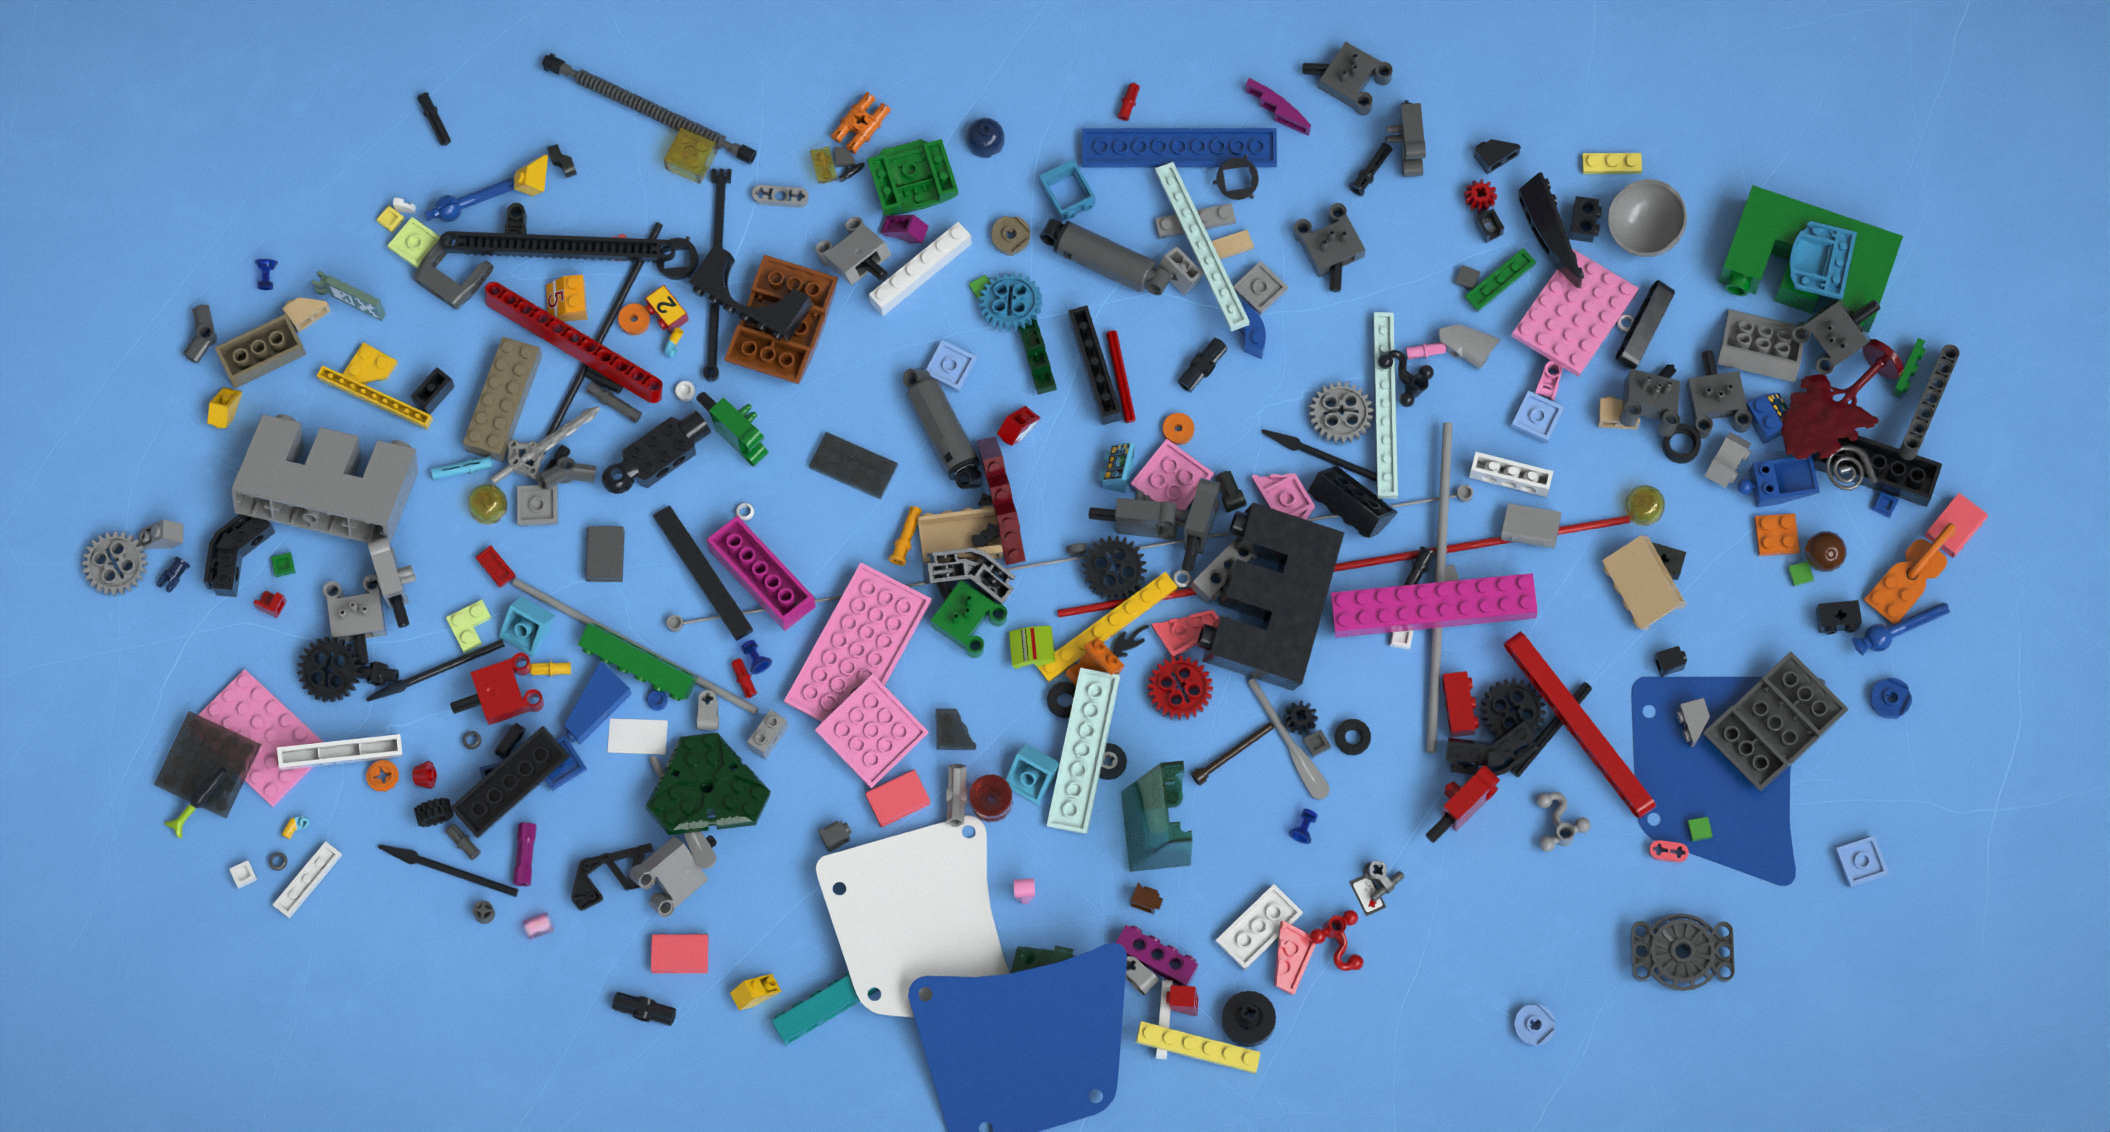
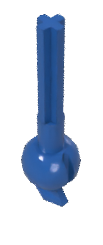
M514 177L458 199L452 195H444L435 203L436 208L424 212L427 222L439 217L444 222H452L458 219L462 209L514 190Z
M1941 603L1889 627L1883 624H1874L1867 629L1865 638H1852L1854 647L1862 656L1869 648L1876 652L1885 651L1889 648L1892 638L1950 613L1947 603Z

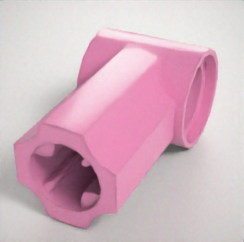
M1034 878L1013 879L1016 900H1019L1021 904H1029L1030 900L1035 896Z

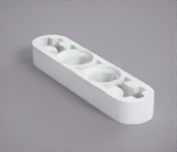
M1162 980L1159 1026L1169 1028L1170 1006L1166 1004V993L1170 991L1173 980ZM1157 1049L1156 1059L1167 1060V1051Z

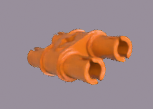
M866 92L857 104L851 106V109L844 118L840 119V125L830 135L834 141L837 139L836 142L841 143L849 131L854 132L856 135L846 145L849 151L853 150V154L857 153L864 142L870 141V137L874 132L880 129L883 119L891 112L887 105L884 107L885 104L881 103L872 115H869L866 110L876 100L869 92Z

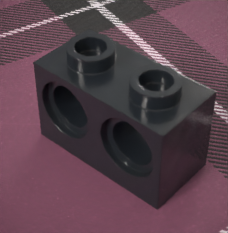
M1576 196L1570 240L1593 243L1594 236H1598L1600 225L1596 224L1597 218L1601 217L1602 207L1599 206V199ZM1588 208L1592 212L1586 213L1583 211V209ZM1586 226V227H1588L1590 230H1589V231H1584V230H1582L1580 227Z

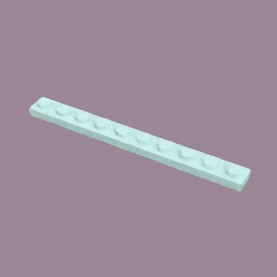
M1174 162L1155 168V173L1231 332L1248 326L1249 319Z
M1374 312L1377 498L1397 499L1395 358H1393V365L1389 369H1383L1378 365L1379 356L1394 350V313Z

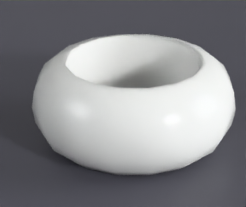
M1622 315L1617 321V326L1621 331L1628 332L1630 327H1623L1621 321L1627 319L1632 324L1634 318L1630 315Z
M741 503L736 508V516L738 515L742 521L750 520L754 515V508L749 503ZM746 507L751 512L748 516H742L739 513L740 510Z
M1178 570L1173 575V582L1180 588L1187 587L1191 583V575L1186 570ZM1184 574L1188 577V580L1185 583H1179L1176 578L1178 575Z

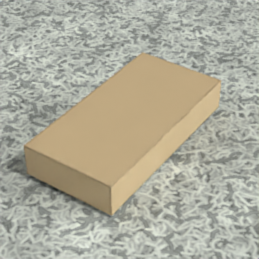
M1248 230L1211 241L1220 260L1254 249Z

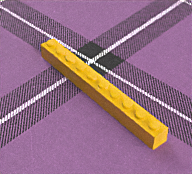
M323 365L317 374L319 381L428 430L433 421L431 415Z

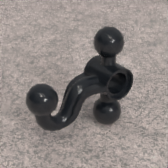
M1391 350L1386 354H1382L1379 356L1378 365L1383 369L1392 367L1393 358L1399 360L1398 376L1405 385V392L1400 395L1399 402L1403 407H1411L1414 404L1415 398L1428 388V380L1434 375L1433 368L1429 365H1423L1419 369V374L1414 376L1406 370L1407 359L1402 352Z

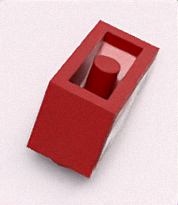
M1024 406L1006 417L997 435L1002 438L1003 442L1013 446L1027 435L1041 417L1027 406Z

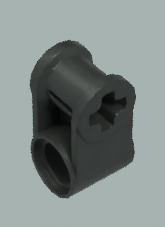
M513 203L507 210L505 233L527 234L526 211L520 203ZM515 212H522L519 217H513Z

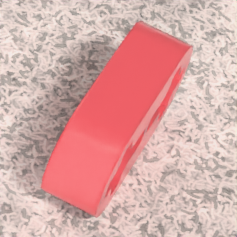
M1657 840L1649 848L1650 856L1660 861L1681 863L1687 859L1689 854L1687 846L1676 842ZM1657 845H1660L1662 850L1668 851L1656 855V851H1653V848L1655 849ZM1678 848H1681V852H1684L1685 855L1677 858V854L1670 853V851H1677Z

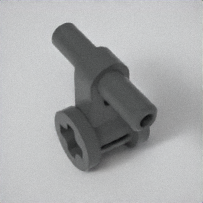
M1379 860L1368 862L1363 868L1364 876L1368 880H1375L1380 886L1379 889L1370 895L1373 902H1376L1384 894H1389L1395 889L1394 886L1405 877L1399 871L1391 879H1388L1386 876L1387 867Z

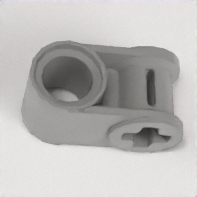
M704 690L698 698V730L719 729L718 700L715 693L711 690ZM707 698H711L712 701L707 705L705 701H707Z
M1129 956L1127 957V965L1130 966L1132 964L1134 968L1133 970H1126V979L1138 992L1146 995L1159 979L1137 958Z

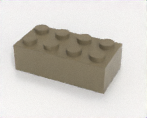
M287 314L214 347L234 388H238L307 355Z

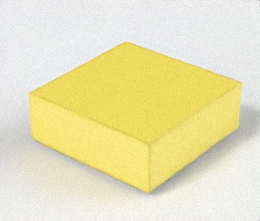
M388 206L376 221L393 233L404 220V216Z

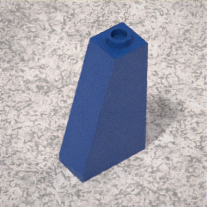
M603 662L597 666L564 724L565 735L572 742L576 740L580 745L632 694L630 688Z

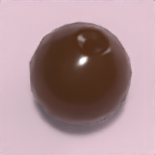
M1821 531L1814 534L1808 540L1805 547V556L1808 563L1815 570L1831 572L1838 569L1844 563L1847 556V548L1843 539L1837 533Z

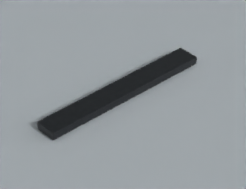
M671 506L654 514V520L734 639L738 641L753 632L752 626Z

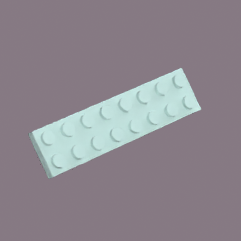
M1080 668L1047 827L1082 834L1088 833L1120 675H1110L1106 672Z

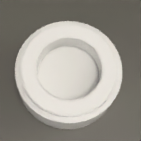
M689 381L678 383L675 388L676 397L683 402L691 401L695 396L694 385Z

